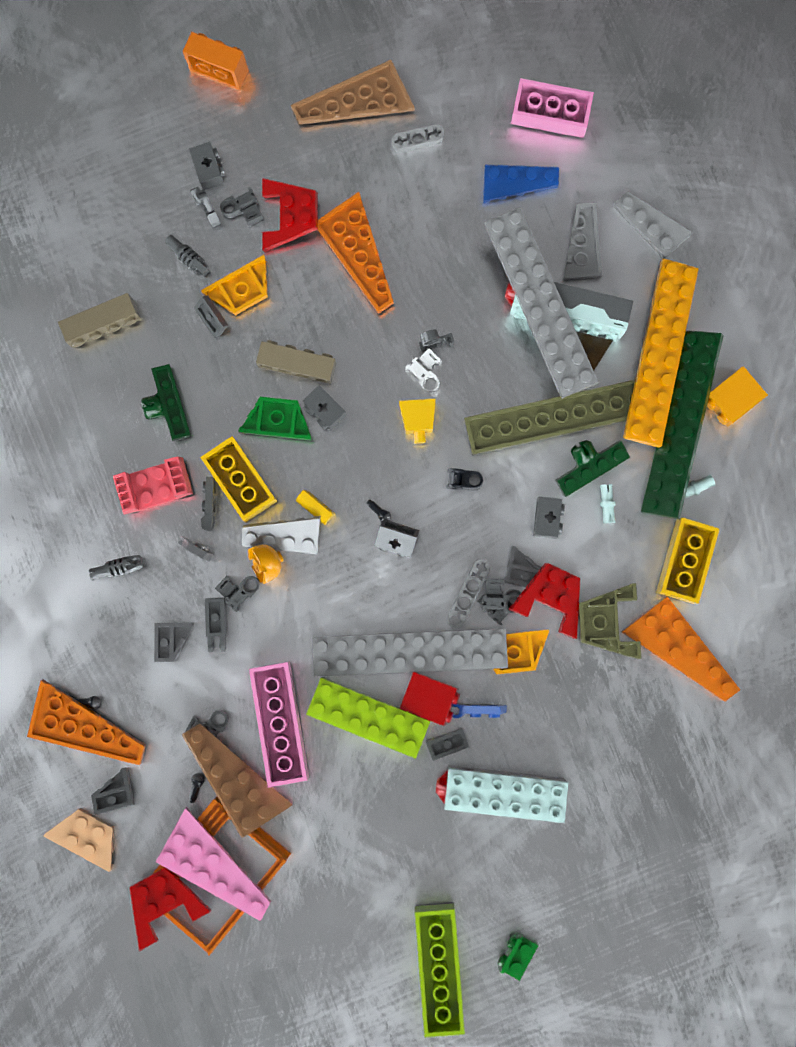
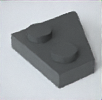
M127 767L122 768L115 777L109 779L101 789H98L91 795L95 815L135 805Z

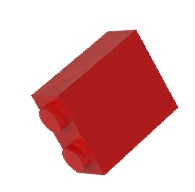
M413 672L400 709L445 726L446 723H450L454 712L451 709L453 704L457 705L459 701V688Z

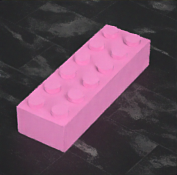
M284 662L249 669L268 787L307 781L309 772L291 663Z

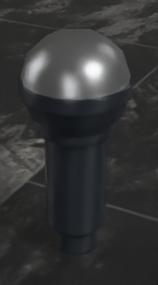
M371 499L367 501L368 507L378 515L380 522L383 519L390 521L391 514L389 511L382 509Z
M92 696L88 699H75L91 709H97L101 704V700L97 696Z
M196 773L191 777L190 803H195L199 789L205 782L204 776L200 773Z

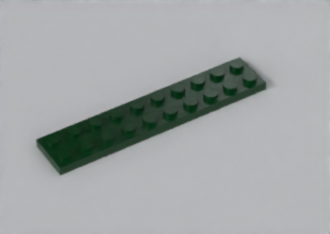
M685 332L663 443L660 448L656 447L641 509L643 514L680 520L724 337L722 333Z

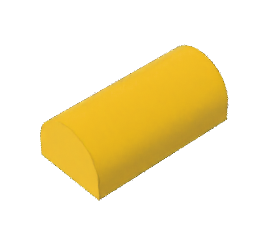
M302 490L296 498V502L314 517L321 516L320 522L324 525L335 515L334 511L308 490Z

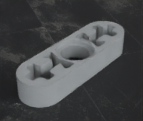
M434 124L396 133L392 137V148L394 151L402 153L439 144L444 139V129L441 125ZM436 131L439 137H435L433 132ZM426 133H428L429 140H426ZM417 134L423 137V140L419 143L413 140V137ZM407 137H410V144H408ZM400 139H401V142H403V145H402V146H399V144L397 143V140H400Z

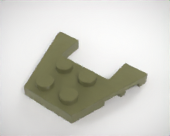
M636 583L579 603L581 643L634 659H642L640 641L621 642L619 638L617 602L637 601Z

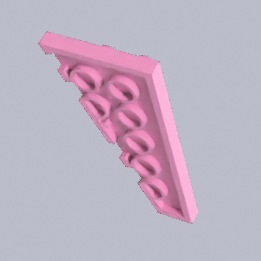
M186 807L156 862L261 921L271 900L256 883L252 882L246 875V872L235 863L231 855L214 836L209 834L203 827L204 825Z

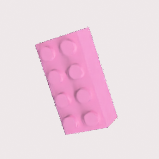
M520 78L511 124L584 138L594 92Z

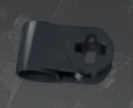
M448 468L449 482L446 488L478 490L482 487L483 476L481 473ZM476 476L480 479V483L478 485H471L469 479Z

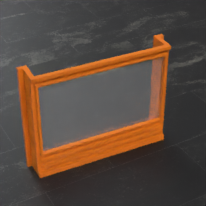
M218 797L213 799L197 819L261 890L266 887L291 855L290 851L261 827L241 838ZM159 865L153 873L164 868V866ZM174 873L212 911L192 922L184 904L164 914V916L210 955L244 914V911Z

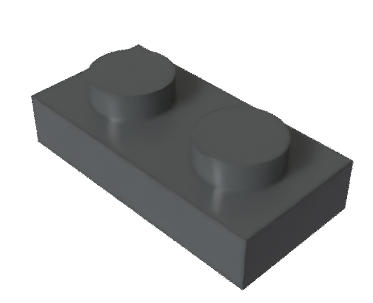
M202 296L194 309L214 338L219 337L229 325L209 296Z
M462 728L426 741L433 761L469 747Z

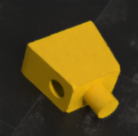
M435 398L399 401L406 434H414L415 444L426 443L425 433L433 431Z

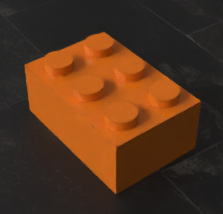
M191 31L182 51L190 71L240 90L249 72L242 50L237 47H229L220 40L214 41L209 39L202 33L197 34Z

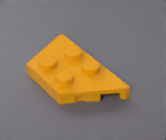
M265 256L258 257L202 289L201 292L204 296L208 295L212 301L232 314L237 315L268 297Z
M549 629L506 634L508 668L493 669L495 673L506 674L536 670L549 634Z

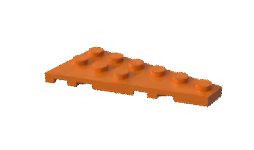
M357 192L318 219V232L379 314L394 304L360 193Z
M668 597L662 599L621 631L634 641H640L641 646L685 674L722 701L726 702L740 691V688Z
M44 679L40 680L27 737L136 765L142 764L146 744Z

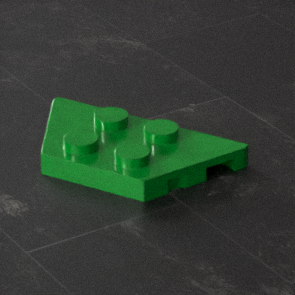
M260 396L255 403V407L250 411L247 419L238 429V432L243 434L312 441L298 400Z

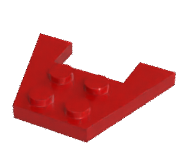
M262 178V196L264 198L280 197V230L262 232V250L264 252L318 230V193L316 190Z
M544 563L508 610L528 617L535 600L563 613L564 616L558 632L577 639L580 578L554 565Z
M166 867L129 887L139 952L158 941L150 924L151 921L184 904L192 922L212 911L180 878Z

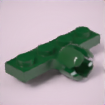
M170 364L151 368L157 393L141 399L145 418L148 420L159 417L165 418L172 441L191 437Z
M585 440L579 442V447L575 445L571 448V454L576 462V467L555 481L563 496L567 497L626 461L630 456L622 441H617L598 453L592 442Z

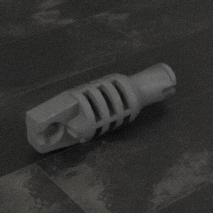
M169 235L166 238L165 243L176 253V257L193 273L198 270L206 276L210 272L203 265L205 260L189 245H183L173 235Z
M134 555L107 561L103 566L90 568L89 576L91 580L106 576L113 578L143 568V560L140 555Z

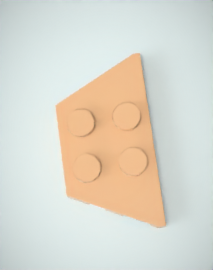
M78 809L44 834L45 838L108 872L112 870L114 826L85 810Z

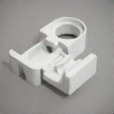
M429 348L419 359L417 357L414 358L412 363L405 367V370H410L420 380L418 383L427 392L432 393L439 389V379L429 370L433 369L432 366L435 363H440L441 359ZM430 378L436 380V386L433 389L426 387V381Z

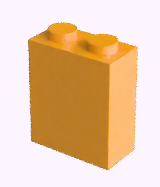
M743 366L710 392L707 407L710 410H714L718 415L717 418L720 423L728 427L767 397L768 394Z

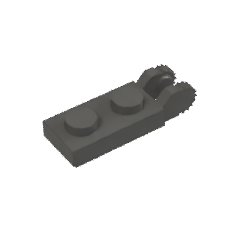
M206 477V481L203 482L205 500L202 501V512H205V514L201 518V527L206 531H211L215 526L217 482L214 477Z
M225 597L205 598L208 652H214L213 637L219 636L220 651L225 652Z

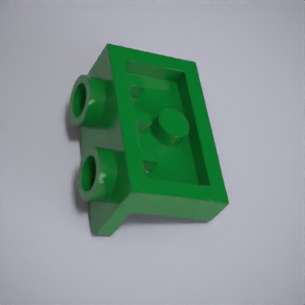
M516 932L515 936H511L507 943L508 949L506 953H502L498 960L499 972L503 975L506 973L520 981L539 946L538 943Z

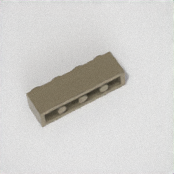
M126 293L58 321L65 342L71 347H79L87 340L98 339L102 334L115 332L123 325L134 324L136 320L140 319L132 297Z
M267 340V342L261 341L256 364L259 368L331 385L336 360L330 354L322 353V355H318L309 349L301 351L292 345L286 344L284 347L278 345L275 341Z

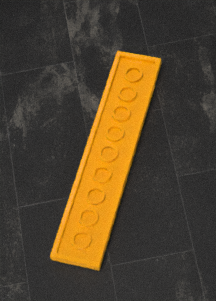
M665 258L660 262L623 434L625 439L658 448L662 446L699 268Z

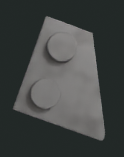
M181 537L178 542L186 550L204 560L210 561L213 556L209 552L210 548L196 542L194 544L184 537Z
M512 546L504 583L526 587L541 569V566L534 563L531 558L524 555L517 547Z
M155 623L154 662H175L193 627V623Z

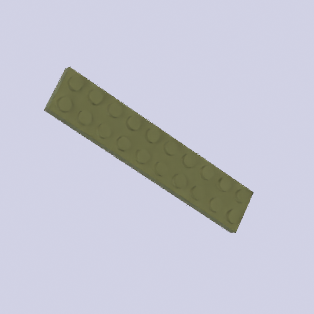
M635 380L577 392L562 399L559 396L465 417L464 422L472 456L625 422L628 416Z

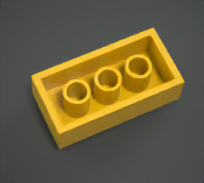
M233 436L200 457L244 522L247 523L278 502Z
M683 517L680 520H676L656 593L691 604H699L719 528Z

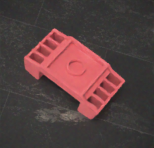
M176 456L165 459V463L130 474L122 472L114 475L113 479L123 514L142 511L194 494L184 459Z

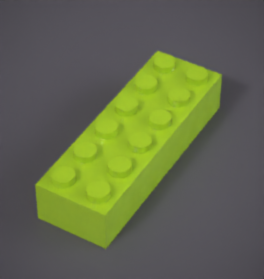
M325 677L320 678L306 713L310 717L415 759L430 724V721L401 710L400 707Z
M454 903L415 906L424 1038L464 1035Z

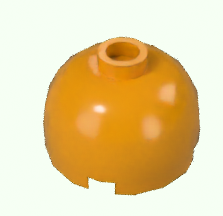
M264 544L248 549L249 560L253 559L254 564L251 567L261 583H268L280 574L283 557L279 551L276 552L273 547Z

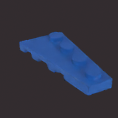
M485 165L483 203L495 199L502 200L515 195L522 196L529 192L536 193L556 189L559 186V167Z

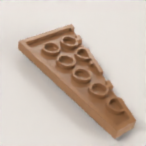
M391 60L291 105L299 125L415 111V107Z
M201 724L182 734L241 838L292 806L273 787H268L267 782Z

